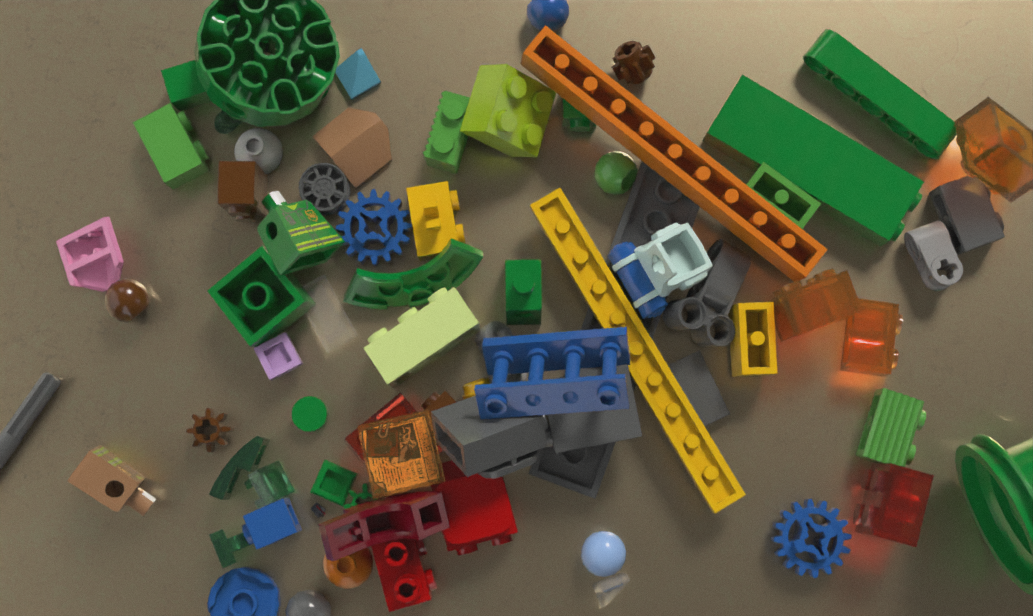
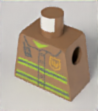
M102 445L89 450L67 480L117 513L127 505L144 517L156 501V498L140 488L146 478ZM114 481H119L123 484V492L115 488Z

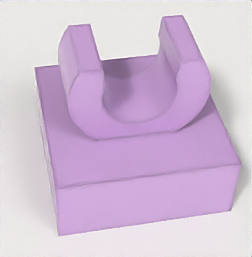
M286 332L253 348L271 381L303 365Z

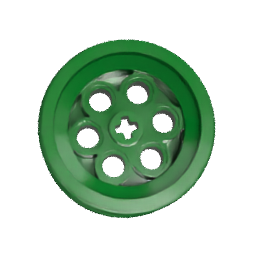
M984 434L975 435L970 443L960 445L955 454L956 471L962 493L979 532L997 562L1020 589L1027 594L1033 595V438L1004 449L989 436Z

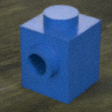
M289 498L280 499L243 516L246 523L242 525L244 536L249 545H255L256 550L302 531Z

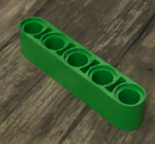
M825 29L803 56L804 62L810 69L923 155L931 159H939L960 131L958 125L951 118L835 31Z

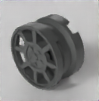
M314 164L305 170L299 181L301 199L311 202L322 216L339 213V211H342L347 206L346 201L350 200V184L344 173L333 164Z

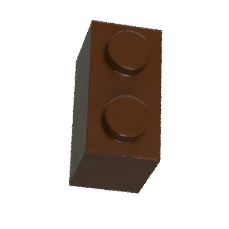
M219 161L218 204L229 215L236 217L237 222L252 223L257 222V217H266L267 210L261 202L268 193V176L255 161Z

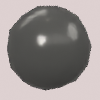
M310 589L297 592L289 600L285 609L286 616H332L331 605L326 597L319 591Z

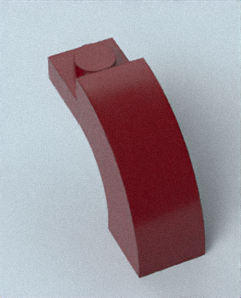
M435 491L404 493L368 501L344 509V514L318 524L326 558L331 561H336L386 541L397 539L421 540L450 527L442 492Z

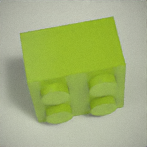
M508 64L480 65L460 132L510 157H537L556 92Z

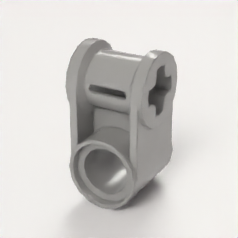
M934 221L904 234L906 248L916 264L922 282L927 288L933 291H942L960 280L963 274L962 263L953 247L949 231L942 221ZM937 270H945L947 275L939 276Z

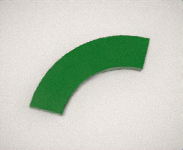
M451 238L445 248L435 258L412 270L399 273H375L357 268L344 294L343 302L355 306L387 310L388 307L409 305L411 308L429 302L427 299L441 288L445 287L448 291L452 287L457 288L483 259V251Z

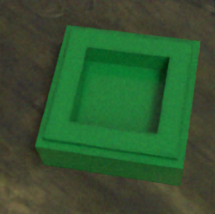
M324 460L310 493L343 507L349 496L348 491L352 489L358 473L331 461Z

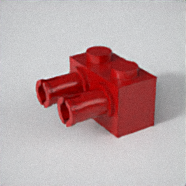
M424 538L421 540L397 539L371 546L389 612L432 600V591L437 589V584L432 568L426 570L422 556L428 554Z

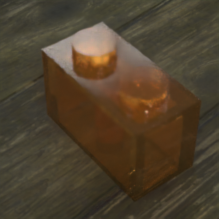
M861 298L848 302L840 371L880 377L891 375L892 369L894 370L897 366L899 357L898 349L894 348L895 337L899 335L903 321L902 314H898L899 304Z

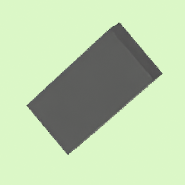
M700 350L668 365L704 426L730 414Z

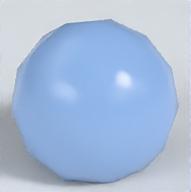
M599 531L586 538L582 545L581 558L583 565L589 572L596 576L607 577L621 570L626 561V549L619 536L609 531Z

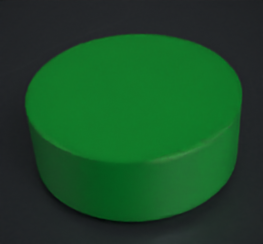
M313 396L303 397L292 408V420L303 431H318L328 420V408L319 398Z

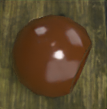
M127 278L111 284L104 297L105 307L109 315L120 322L126 323L134 319L150 304V295L145 285Z

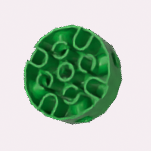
M214 0L205 9L196 36L194 53L197 77L209 99L230 117L258 127L286 126L310 115L327 96L340 58L336 33L330 25L331 20L325 9L315 0Z

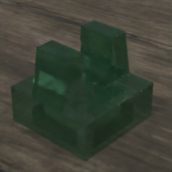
M279 460L253 471L247 475L249 479L244 483L247 489L255 488L259 499L254 502L257 508L267 506L295 492Z
M224 529L209 534L223 569L237 563L234 552L250 546L243 532L227 538Z

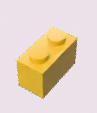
M751 302L732 305L728 313L729 318L735 325V336L730 343L732 377L778 374L774 302Z

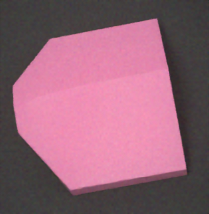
M103 217L56 241L71 286L105 292L111 284L120 280L124 261L110 217Z

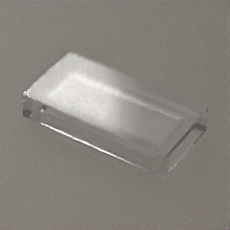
M322 275L303 286L316 303L315 306L306 312V315L326 352L329 353L359 336L326 275Z

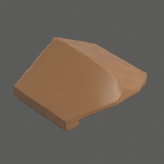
M347 108L312 136L334 164L344 173L355 189H358L392 161L389 130L374 112Z

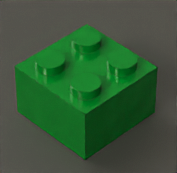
M264 246L258 248L207 290L250 347H257L277 337L316 305L292 272L280 275Z

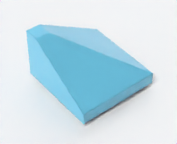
M362 48L354 52L336 68L335 73L351 100L381 83Z

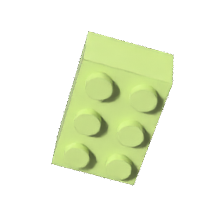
M445 287L441 288L427 299L429 301L427 306L419 311L415 307L406 311L397 319L400 324L389 331L384 327L367 339L370 344L363 349L387 385L393 389L480 331L479 322L455 287L449 291Z

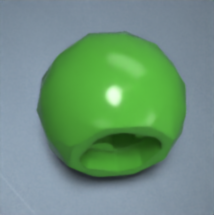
M610 151L601 156L595 164L594 177L597 185L604 192L619 195L624 194L631 188L635 182L638 169L635 160L627 153Z

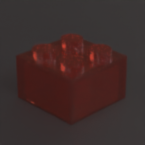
M892 463L871 464V468L865 470L862 478L861 488L865 490L862 504H857L853 514V524H856L855 532L895 544L917 547L934 475Z

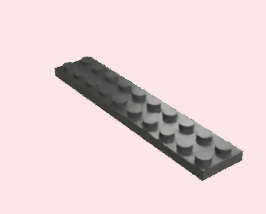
M642 161L609 253L615 245L623 242H633L636 247L645 245L652 241L651 236L658 230L676 222L680 225L689 223L692 228L699 206ZM606 258L607 266L632 305L633 302L618 275L613 272L609 259ZM589 307L581 330L602 329ZM633 307L653 339L661 314L655 318L642 319L638 310ZM602 367L582 368L580 373L599 370ZM630 376V378H631V383H632V388H633V392H634L635 387H636V384H635V382L633 381L632 377ZM616 442L554 454L553 447L538 449V459L531 465L528 474L596 499Z

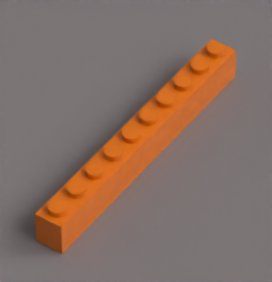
M546 25L523 52L520 64L792 281L797 282L806 278L828 250Z

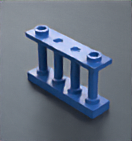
M627 327L483 338L482 349L487 375H493L491 384L475 385L474 388L480 419L629 409L626 374H617V366L630 365ZM602 367V375L580 377V369ZM565 370V378L543 380L544 371ZM529 373L528 381L507 382V375Z

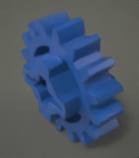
M371 189L369 198H365L361 192H358L359 201L357 203H353L350 200L346 201L350 209L348 213L344 211H339L338 213L339 217L344 221V224L336 225L338 232L345 233L342 236L345 241L342 246L350 244L346 253L349 257L359 253L358 262L360 264H364L367 258H371L373 266H378L379 258L383 257L390 264L392 263L390 254L395 252L397 255L402 256L403 252L400 244H410L411 242L410 238L404 235L405 232L413 230L412 224L404 222V220L410 217V213L408 210L399 211L403 204L399 198L392 203L390 202V192L386 191L382 198L378 197L375 189ZM371 206L381 207L378 211H367L365 209ZM396 217L398 228L394 238L390 233V225ZM354 219L359 222V231L353 238L352 224ZM364 219L375 225L379 224L385 237L374 231L370 232ZM382 244L384 248L378 250L367 249L370 245Z
M805 499L804 507H801L798 502H791L792 512L789 513L781 510L779 513L784 521L782 523L773 522L772 525L777 530H780L779 535L771 537V541L780 543V548L774 552L775 556H786L787 558L784 560L783 566L789 569L796 565L795 574L803 576L806 569H808L810 577L813 578L818 577L819 569L827 575L832 574L831 563L838 566L843 565L842 560L838 557L840 552L850 553V549L843 546V541L851 539L852 535L842 531V528L848 524V521L836 519L840 511L838 508H831L826 511V501L819 500L816 507H814L812 499ZM808 514H817L827 522L818 525L814 523L812 517H809ZM794 523L795 530L793 536L788 539L789 530ZM808 530L817 533V536L813 539L815 545L805 543L804 541L809 537ZM833 537V545L831 547V550L828 552L827 547L830 538ZM806 551L814 562L802 561L795 554Z

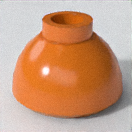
M368 548L336 561L327 560L326 554L323 559V569L327 579L335 586L344 589H351L362 585L369 578L373 568V558Z

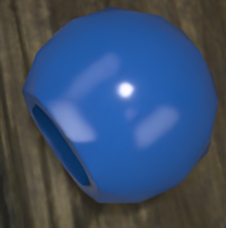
M532 0L527 6V17L531 25L539 31L545 25L552 31H557L563 27L569 16L567 0Z

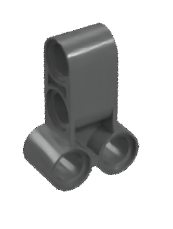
M719 239L713 243L707 252L713 265L707 272V277L692 286L686 298L668 302L666 309L662 313L666 326L675 331L691 329L693 341L701 347L726 346L734 339L735 325L727 315L751 265V257L723 239ZM683 307L686 308L688 313L686 322L681 315ZM712 324L714 325L716 330L714 338H712L710 334V327Z

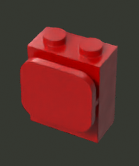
M452 460L439 463L440 480L430 482L432 491L442 492L450 525L449 528L442 530L448 552L456 550L457 555L461 556L478 551V543L491 540L492 546H497L513 541L511 534L518 533L504 477L485 478L478 473L467 477Z

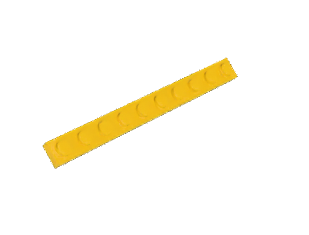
M558 188L530 205L531 211L602 329L627 327L630 349V365H628L630 376L711 511L717 513L745 496V492L562 189Z

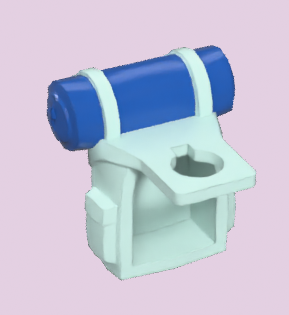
M676 222L660 229L651 236L652 241L645 245L636 247L633 242L617 244L607 255L613 272L618 275L633 302V307L638 310L642 319L659 316L668 305L665 297L671 291L677 288L682 291L691 288L705 279L707 272L713 266L703 244L689 223L680 225Z

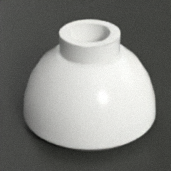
M253 128L247 130L238 138L234 148V155L236 161H255L265 174H269L280 164L283 148L279 138L274 133L263 128Z

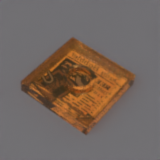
M429 410L357 426L373 499L445 482Z

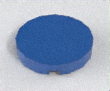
M246 566L232 569L219 577L210 590L207 605L211 616H278L281 598L279 588L271 576L261 569Z

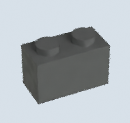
M979 172L940 185L929 192L939 220L944 223L949 231L957 256L1005 237L1002 217L998 212L994 211L990 201V188L987 182L981 179Z

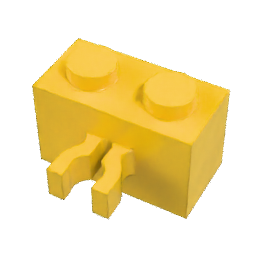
M448 181L406 188L417 256L420 262L435 258L445 248L451 238L466 244L463 225L455 224L454 211H460L457 190L450 191Z

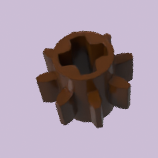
M628 41L620 45L615 51V57L612 58L615 63L611 67L618 80L625 79L627 84H639L646 81L651 76L652 69L655 68L652 61L656 57L650 46L642 47L641 43L636 41Z
M206 408L204 417L193 414L194 426L186 430L187 433L193 434L196 438L192 446L198 448L203 443H206V450L210 453L214 452L215 444L217 443L228 446L229 444L224 438L227 432L234 431V428L228 427L224 423L228 415L221 413L215 418L213 408ZM210 425L217 427L216 433L211 435L204 434V428L210 427Z

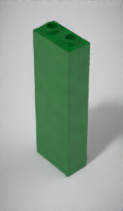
M743 74L702 140L754 172L763 162L820 202L821 205L817 210L878 246H882L890 240L896 241L905 227V224L901 222L907 211L912 212L923 196L919 193V190L924 181Z

